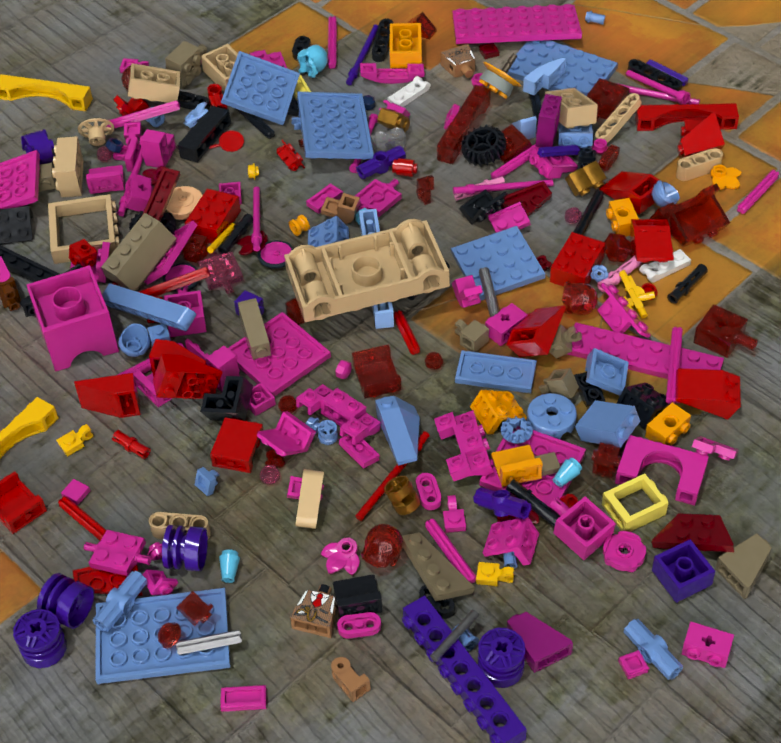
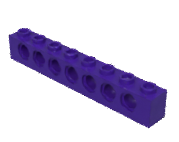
M425 595L403 607L402 622L404 626L412 630L416 642L424 646L429 660L433 662L434 660H432L430 655L451 634L452 630ZM457 639L445 654L435 662L438 665L441 676L450 681L453 692L461 696L469 713L473 712L479 727L482 730H486L490 735L491 743H521L525 741L526 727ZM446 655H451V656H453V657H451V658H446V657H444V656H446ZM457 672H464L465 674L459 675ZM472 688H474V689H477L478 691H476V692H471V691H469V690L472 689ZM486 705H487V706H490L491 708H490V709H484V708H482V706H486ZM502 723L504 726L498 727L495 724Z

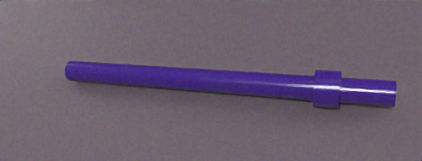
M377 24L373 26L354 66L348 73L347 85H352L354 79L359 74L360 63L363 62L376 36Z

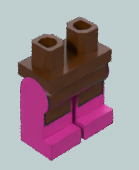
M0 256V299L4 308L8 307L10 311H14L20 308L19 303L21 299L15 280L10 276Z

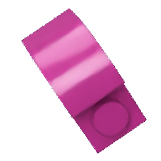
M472 275L455 279L451 283L456 299L462 308L481 303L479 295L483 291L481 285H475Z

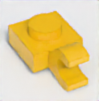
M85 424L80 427L77 433L72 430L56 441L68 457L84 447L83 442L91 439L93 434L91 433V428Z
M479 562L476 584L498 586V581L513 583L514 568L504 567L500 569V564Z

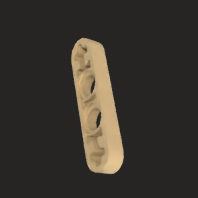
M637 93L628 95L596 131V139H604L607 143L611 141L641 106L642 102Z

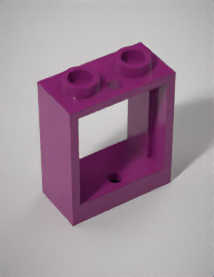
M545 94L538 118L536 147L553 146L559 125L561 96Z

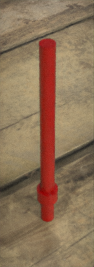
M423 431L418 438V453L422 450V445L430 437L426 431ZM407 464L396 465L355 515L359 521L363 520L384 494L385 485L391 479L397 477Z

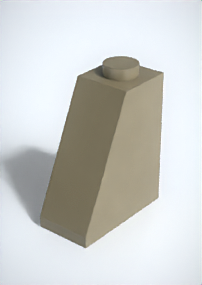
M253 298L238 302L241 327L252 359L270 356V344L257 299Z
M757 533L734 547V552H726L718 557L715 568L743 599H746L769 559L772 549L768 541L762 539Z

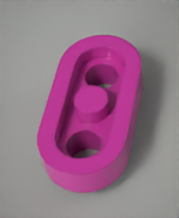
M430 473L418 475L416 478V489L421 505L427 510L439 508L441 505V493L436 478Z
M373 612L345 615L338 620V633L347 639L372 636L380 631L381 619Z

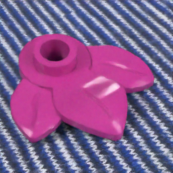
M343 538L338 543H330L323 548L321 555L328 558L326 567L329 574L336 573L343 568L352 576L356 573L360 565V559L356 554L358 546L354 539ZM345 545H350L348 550L343 549Z

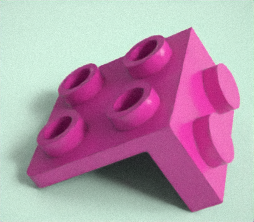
M285 411L282 413L276 429L258 431L257 437L261 439L263 444L275 449L278 455L288 456L307 452L316 431L290 412Z

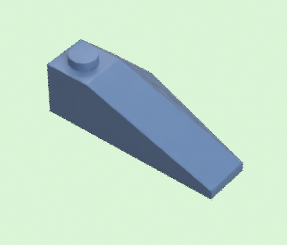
M396 396L375 400L377 419L381 422V428L397 465L417 461L420 417L415 407Z

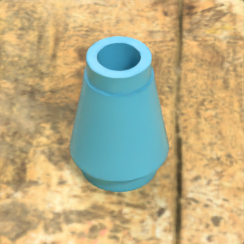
M574 458L566 459L552 479L553 482L561 488L580 475L582 466Z
M224 550L219 556L221 577L225 583H232L235 580L240 561L239 553L235 550Z

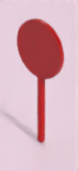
M227 131L221 135L219 143L211 145L209 149L221 147L224 151L234 152L242 148L244 138L237 131Z

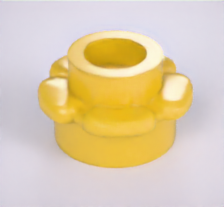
M253 163L248 165V178H254L255 180L256 176H259V168Z

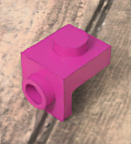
M146 570L142 574L147 579L148 583L146 586L151 595H169L178 584L177 579L166 578L163 571Z

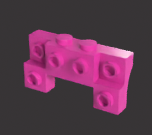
M322 384L315 390L309 388L296 397V407L300 408L305 405L308 407V414L310 416L321 408V414L341 426L340 436L344 437L348 434L352 437V444L354 446L365 437L375 435L380 431L381 422L366 413V406L338 388L331 390Z
M473 410L456 417L453 412L434 418L441 440L456 435L461 454L446 459L454 482L469 476H486L494 473L487 450H490L487 438L483 439L486 433L482 424H478Z

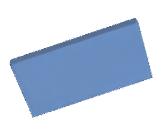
M461 350L455 383L531 393L537 360Z

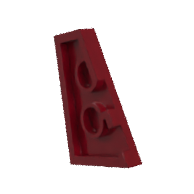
M542 181L508 194L504 198L505 202L501 205V208L504 209L520 202L527 216H530L552 197V192L545 182Z

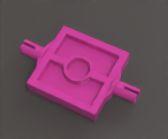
M394 178L390 183H382L374 179L355 195L360 197L359 206L361 207L358 208L357 212L363 208L376 209L378 217L383 215L402 199V193L394 189L399 184V181Z
M106 530L98 544L89 542L84 544L85 551L94 552L88 562L90 568L128 576L137 563L150 565L152 562L151 556L141 554L146 544L145 539L142 537Z

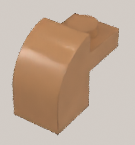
M345 193L342 194L340 200L326 197L321 214L329 217L338 216L345 224L351 223L359 208L360 197Z

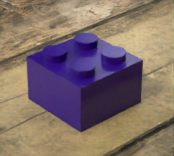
M691 539L654 556L652 571L676 603L711 586L713 583L715 570Z

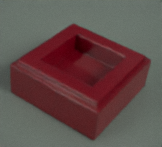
M494 43L479 46V52L484 59L499 56L500 51Z

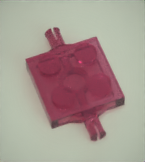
M215 250L213 253H210L209 258L198 261L200 269L207 267L210 271V277L204 279L209 290L224 286L226 293L229 294V291L230 293L233 292L231 284L243 281L242 272L233 252L217 254Z

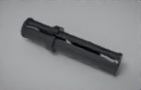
M245 214L240 222L234 225L232 232L218 247V252L221 255H227L240 237L247 233L248 227L253 223L252 215Z
M699 264L682 282L676 284L675 289L668 294V300L676 304L680 298L686 296L690 289L708 272L707 267Z
M513 478L505 489L517 498L531 503V509L555 527V522L560 516L533 495L530 489L527 490Z

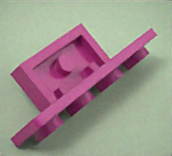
M602 283L601 287L608 294L609 298L597 311L614 332L623 334L632 325L640 335L649 338L651 334L647 330L648 326L637 318L639 315L633 309L628 307V301L624 297L619 296V290L612 284Z

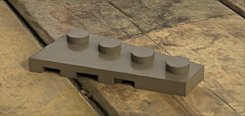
M420 532L400 537V544L435 601L474 593L475 587Z

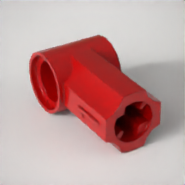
M210 84L207 87L211 107L216 106L227 109V106L221 103L223 97L222 87L219 84Z

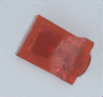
M432 175L417 179L416 189L418 199H421L424 205L430 204L431 190L434 189V177Z
M192 591L176 608L195 626L199 621L203 624L212 615L209 611L214 606L212 604L208 606Z

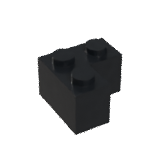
M226 376L222 394L205 393L200 412L210 420L224 421L226 417L245 421L253 385L245 377Z

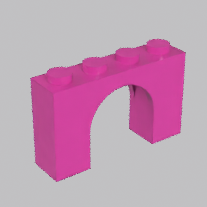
M630 435L617 469L615 484L621 485L638 477L642 469L649 464L664 463L673 467L680 476L675 500L695 506L709 456Z

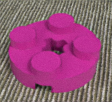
M619 531L618 534L609 535L604 542V562L614 569L634 572L645 560L646 547L641 542V538L635 533ZM626 548L628 554H623L619 550Z

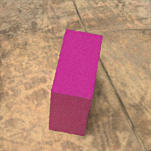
M240 182L219 183L220 192L239 196V202L242 204Z
M262 383L253 387L248 407L257 416L276 405L275 397Z

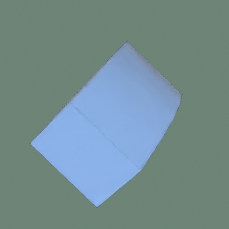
M561 58L551 61L530 72L523 80V91L534 96L542 87L549 89L565 72L566 59Z

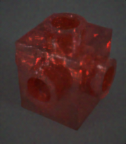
M192 233L182 249L184 260L201 264L204 257L208 255L207 248L209 244L207 236Z
M600 442L598 450L594 449L591 461H594L592 473L612 478L615 468H618L622 456H619L620 447Z

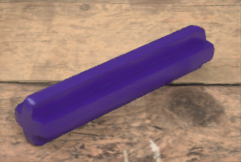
M652 59L647 61V64L679 79L682 82V86L688 83L687 77Z
M577 145L540 147L537 155L540 157L578 155L580 148Z

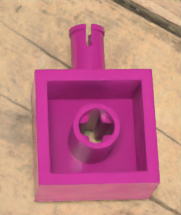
M184 286L183 290L181 288L176 289L177 294L164 296V300L185 306L196 313V317L187 331L168 326L170 337L207 332L201 290L188 292V286Z
M586 496L571 508L563 503L559 497H556L550 503L549 507L560 516L555 522L553 533L581 559L585 560L604 544L609 535L612 534L613 536L616 523Z

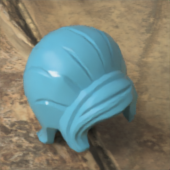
M312 45L307 49L301 50L297 56L301 67L298 69V72H307L309 78H315L326 67L328 61L326 50L319 45Z

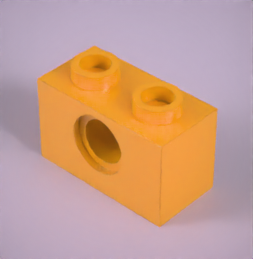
M630 198L609 201L606 216L607 219L611 220L612 230L616 232L618 238L630 236L631 219H639Z
M672 402L647 424L645 437L654 442L673 445L682 433L685 434L690 429L691 415Z

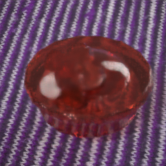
M175 622L165 623L160 628L158 641L163 648L169 649L176 645L182 636L180 625Z

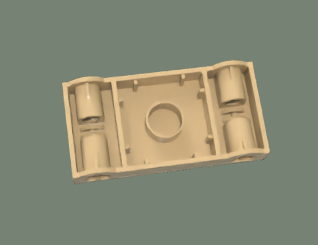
M408 219L393 229L318 247L301 245L294 248L289 254L284 255L286 271L304 322L322 320L329 316L349 311H358L365 307L385 302H394L401 298L421 293H430L434 290L450 286L449 269L427 220Z

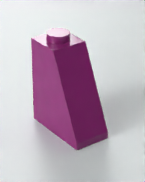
M528 612L513 615L507 621V628L515 631L522 637L525 643V661L533 673L572 654L573 642L571 639Z

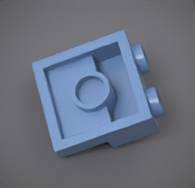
M559 122L558 146L577 145L579 148L592 146V124L589 126H575L569 129Z
M594 348L587 356L585 367L587 372L586 382L620 396L626 385L629 362Z

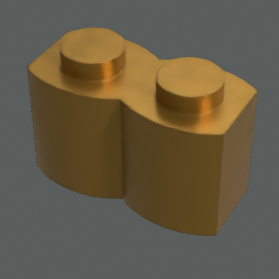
M381 108L377 118L379 124L401 133H405L409 129L410 121L408 117L402 113Z
M597 161L572 172L565 178L575 196L581 195V197L588 194L591 188L596 190L603 186V182L607 179Z

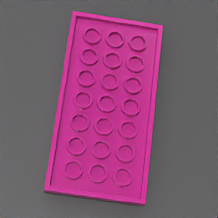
M553 4L548 6L535 5L533 7L518 6L516 8L507 6L502 8L489 7L487 9L472 8L471 10L460 8L452 10L456 44L582 39V31L575 5L564 4L562 6Z

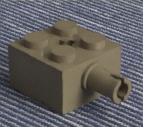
M183 41L165 58L166 69L180 71V89L183 90L193 79L200 75L202 71L201 55L207 53L205 45L200 44L197 47Z

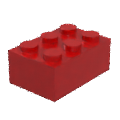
M207 188L185 221V225L191 221L197 224L190 239L212 244L231 223H234L241 212L239 196Z
M572 232L551 266L550 282L584 293L592 279L590 276L592 268L595 265H600L604 259L606 243Z

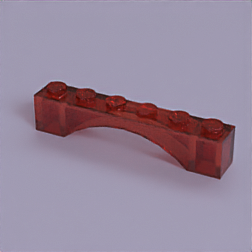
M474 86L437 144L438 161L453 165L460 153L462 141L471 124L480 114H484L490 105V88Z

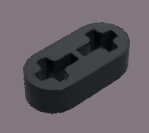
M426 585L421 587L419 598L425 594H431ZM431 596L426 597L442 619H448L453 616L455 604L451 598L435 601ZM441 605L443 607L449 606V609L444 608L441 610Z

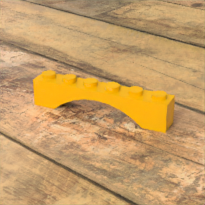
M0 75V99L13 101L19 98L35 96L48 97L63 102L72 110L86 111L93 100L89 86Z
M36 397L6 428L2 429L0 432V459L18 442L48 430L59 419L55 406Z

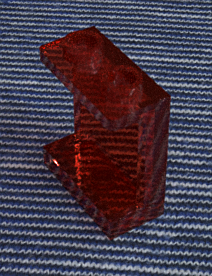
M389 344L352 353L353 368L364 399L402 390L401 377L397 375L392 362Z

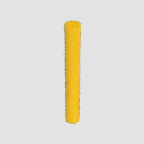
M231 223L207 248L209 253H213L234 229V223Z

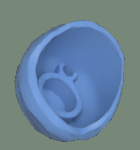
M661 180L657 181L652 190V198L660 208L675 206L680 199L678 191L672 185Z
M138 323L129 325L119 337L118 344L120 349L130 357L143 355L150 346V337L147 329Z

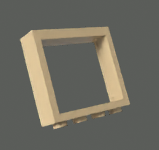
M110 194L48 203L50 249L54 264L71 262L69 259V245L60 246L59 217L107 210L109 239L88 243L95 247L98 254V248L102 249L103 242H110L109 256L120 244L119 236L116 237V235H119L118 225H115V223H118L117 213H114V211H117L116 202L112 201Z

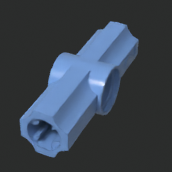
M132 571L119 588H113L108 593L106 604L92 619L93 623L100 630L109 632L122 614H128L131 611L135 598L148 583L147 579L140 572Z
M639 619L632 620L624 628L625 635L638 647L645 662L653 663L668 680L674 679L683 670V665L668 651V646L664 639L659 635L654 636Z

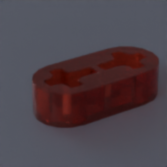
M611 144L599 160V166L602 170L608 171L619 155L620 147Z

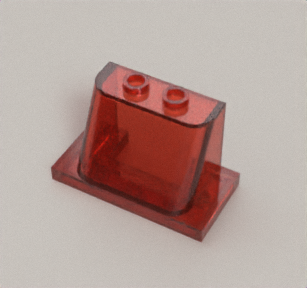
M717 183L702 189L695 197L680 204L670 203L659 208L649 218L667 219L670 225L671 236L682 247L692 243L697 245L703 242L706 237H709V239L719 234V231L730 224L715 197V194L720 190Z

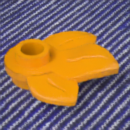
M715 165L711 170L712 183L720 190L725 187L737 189L740 187V183L736 177L740 176L742 172L733 167L726 168L724 165Z

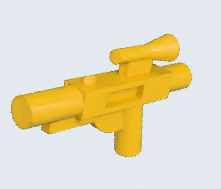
M625 270L620 271L619 276L625 285L624 290L630 296L628 299L624 296L629 303L628 307L633 309L632 307L635 306L641 319L646 318L648 314L642 301L654 299V291L645 293L641 287L636 286L631 275L628 276Z

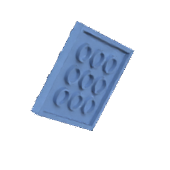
M239 51L221 103L283 125L300 73Z
M517 226L451 248V253L464 277L472 275L475 285H481L482 291L483 287L479 269L484 267L489 268L495 295L545 279L544 270ZM484 291L479 295L480 301L485 299Z

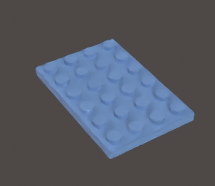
M551 40L527 41L516 54L517 58L507 74L512 78L523 81L536 68L551 61L565 58V72L547 90L576 88L593 100L602 89L604 81H608L615 72L618 63Z
M297 92L305 158L373 159V148L363 95L361 93Z
M225 588L136 598L131 611L128 614H122L109 632H104L96 626V683L103 684L230 668L229 645L181 655L177 653L176 649L178 641L228 632ZM106 602L96 603V615Z

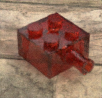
M599 78L587 94L588 98L598 104L596 122L599 117L607 120L629 95L630 88Z
M713 304L696 327L693 343L728 358L738 344L754 351L758 344V339L745 335L748 319Z

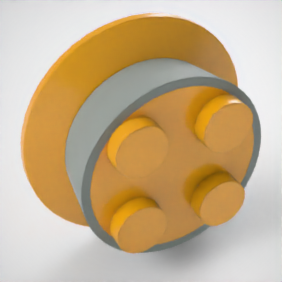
M513 53L502 70L484 61L483 64L487 69L480 76L479 82L486 87L489 85L488 89L494 93L499 91L498 94L505 99L510 97L514 86L522 87L519 82L507 74L517 55Z

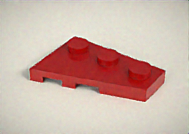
M135 565L131 572L138 571V565ZM90 567L73 570L74 581H79L92 587L95 594H108L113 588H119L128 577Z

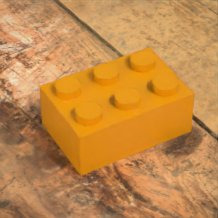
M421 23L390 24V68L400 69L407 68V64H422Z

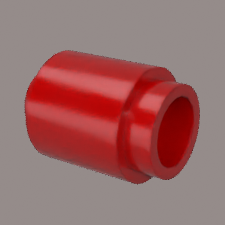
M402 158L393 160L392 173L409 177L417 174L418 164L415 163V160Z

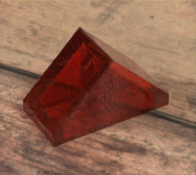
M423 12L408 22L421 23V37L430 40L437 31V28Z

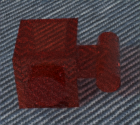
M610 233L604 241L606 243L605 254L609 261L624 263L629 255L631 258L635 255L630 240L626 239L625 235Z

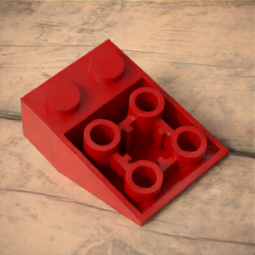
M622 171L600 187L599 190L615 200L630 198L636 213L640 215L655 203L652 198V190L660 179L651 174Z
M631 219L630 241L637 261L647 263L650 261L668 262L669 260H674L670 225L667 219Z
M566 306L535 309L512 329L506 345L519 357L548 355Z
M161 354L153 378L156 397L203 399L205 393L215 394L222 371L180 354Z
M133 373L74 381L81 408L119 418L141 415L139 395Z

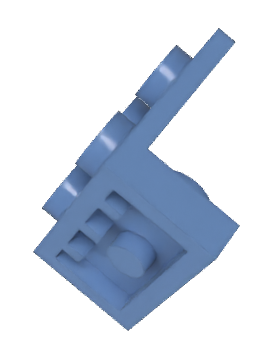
M338 216L327 219L325 222L308 230V245L314 247L349 239V228Z

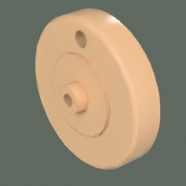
M176 187L166 210L168 213H172L174 219L186 220L203 194L194 187Z

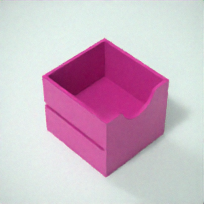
M90 265L26 285L55 372L69 368L73 359L86 351H97L103 356L119 352L109 311Z

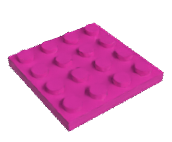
M37 150L0 163V210L22 207L38 201L40 154Z
M283 312L264 324L270 344V356L253 360L245 337L228 348L236 353L238 367L257 384L262 383L273 396H276L331 358V352Z
M520 426L513 428V433L518 429L520 430ZM533 430L531 438L524 443L515 444L503 438L496 450L497 452L530 445L534 457L555 452L560 467L569 458H574L581 464L586 453L585 448ZM491 459L494 473L482 476L479 485L493 491L506 490L507 486H501L493 460ZM556 473L544 475L541 479L519 484L527 490L530 489L533 495L549 506L556 497L561 498L565 495L571 481L560 488L552 480Z

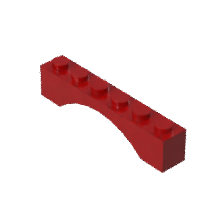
M736 103L641 105L636 110L635 122L637 131H654L670 123L684 122L685 120H704L711 113L715 112L720 130L737 129L739 113Z

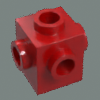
M85 239L69 245V259L73 265L81 264L83 267L89 265L92 267L96 265L97 250Z

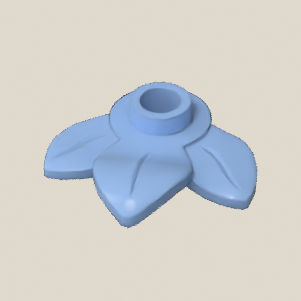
M207 102L198 104L184 118L185 126L189 128L194 127L199 119L208 112V109H204Z

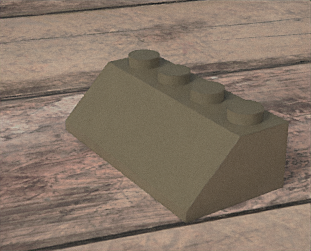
M144 213L101 266L105 277L123 288L137 291L177 241V238L160 221Z

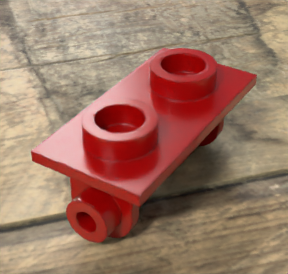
M281 140L284 145L277 148V155L291 171L298 170L300 165L305 168L301 163L303 158L298 152L296 154L293 153L296 151L293 146Z

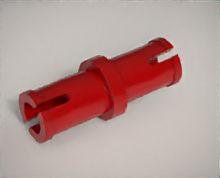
M120 430L115 431L112 441L125 447L126 451L133 452L142 459H146L150 455L151 449L138 442L137 438L129 437Z

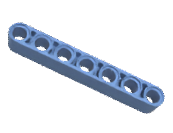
M110 283L102 294L105 304L109 307L183 331L188 330L196 317V313L185 306Z

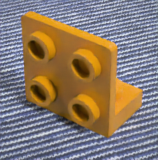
M480 390L470 405V408L474 411L487 434H494L502 421H506L508 417L511 419L515 416L520 419L524 417L527 420L523 409L509 391Z
M530 445L491 453L502 487L508 486L513 478L518 483L542 478L543 463L541 458L534 457Z

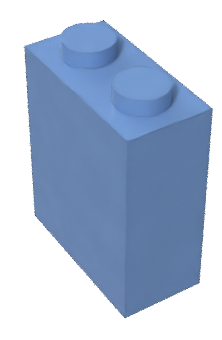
M595 400L575 425L581 441L621 448L636 426H638L640 419L635 406Z

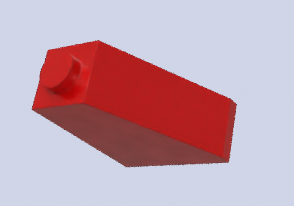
M711 113L680 139L677 151L679 155H682V158L712 148L722 149L725 143L716 113Z

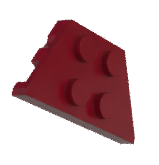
M678 513L651 541L653 548L671 549L691 539L701 551H735L733 541L720 515Z

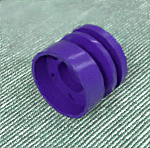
M168 525L162 543V563L164 568L172 569L174 566V569L180 570L184 562L186 570L202 571L207 557V529L205 527L190 526L186 535L184 526L179 525L177 528L176 525Z
M56 573L43 585L37 600V609L51 611L57 616L60 624L74 629L79 627L88 616L94 601V590L79 581L75 582L70 577Z
M44 609L31 610L23 614L13 628V637L24 661L31 667L47 668L56 664L64 656L67 649V641L57 616L51 611Z
M495 628L489 630L481 637L478 644V666L494 687L507 688L515 685L524 673L525 643L522 637L511 629Z

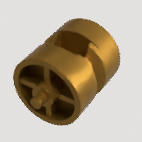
M397 476L385 485L384 491L389 500L392 501L397 514L407 515L419 507L420 498L407 476Z

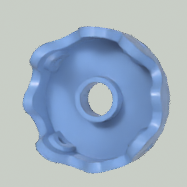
M555 393L542 394L533 399L528 406L527 421H530L533 430L561 439L564 433H572L576 424L577 411L575 405L563 395ZM555 412L557 415L550 416L547 413Z

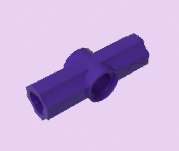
M400 145L386 152L377 151L374 153L373 159L356 166V171L361 179H365L375 173H386L389 170V166L393 165V160H398V158L405 159L406 153Z
M481 487L476 490L473 496L474 503L478 504V506L494 510V515L499 517L510 515L524 520L529 517L531 511V503L510 496L508 490L492 491Z

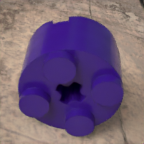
M45 129L21 136L23 151L29 153L37 150L40 154V165L53 162L54 154L52 149H54L52 139L48 140Z

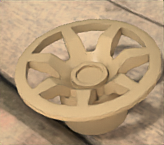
M101 118L88 119L78 126L79 134L83 137H89V143L93 146L105 144V135H110L114 131L113 123ZM98 121L103 122L101 126H98Z

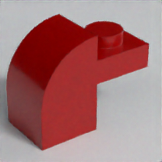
M118 95L113 99L117 104L116 108L122 116L151 107L142 98H131L128 103Z

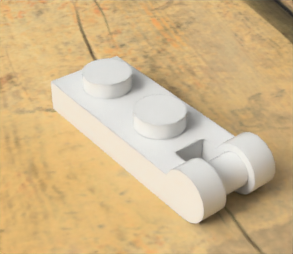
M416 76L411 83L389 96L387 101L404 107L427 92L431 84Z
M679 249L673 252L674 260L645 263L640 267L639 271L643 275H647V279L653 283L689 266L691 259Z

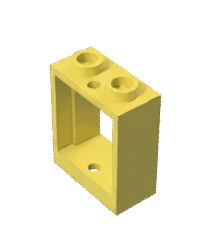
M642 474L604 492L602 506L621 531L631 532L665 516L668 500L664 494L659 492L654 481L649 479L646 474ZM643 489L654 505L630 516L619 502V499Z

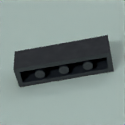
M212 106L177 145L180 158L197 163L209 150V147L217 141L232 123L229 110Z

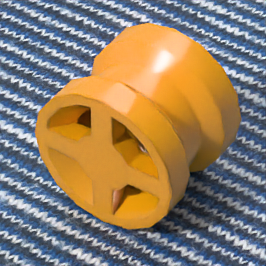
M302 214L297 216V219H292L288 223L290 230L295 236H299L303 231L310 229L307 218Z

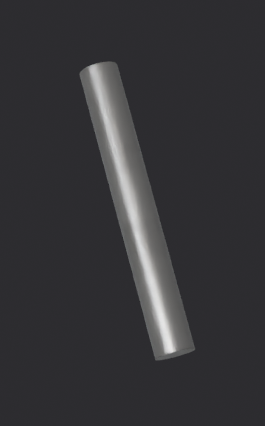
M472 610L430 655L432 660L437 662L479 616L476 610Z

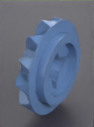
M517 416L512 419L508 417L505 422H502L501 435L508 442L519 444L531 438L533 427L530 421H526L524 417L521 419ZM520 426V430L518 429L513 433V428Z

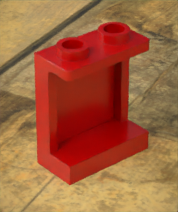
M225 417L210 453L212 466L251 473L253 468L252 458L260 439L257 437L258 431H263V424Z
M16 471L5 476L0 481V521L12 534L47 511L43 499L39 495L35 496L22 483Z

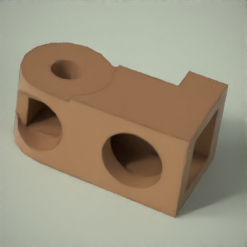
M338 657L332 661L333 679L352 702L371 690L370 679L365 674L359 677L351 668L347 658Z

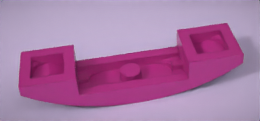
M360 63V75L368 80L379 83H406L413 81L416 76L422 78L425 75L423 64H407V69L376 68V63Z

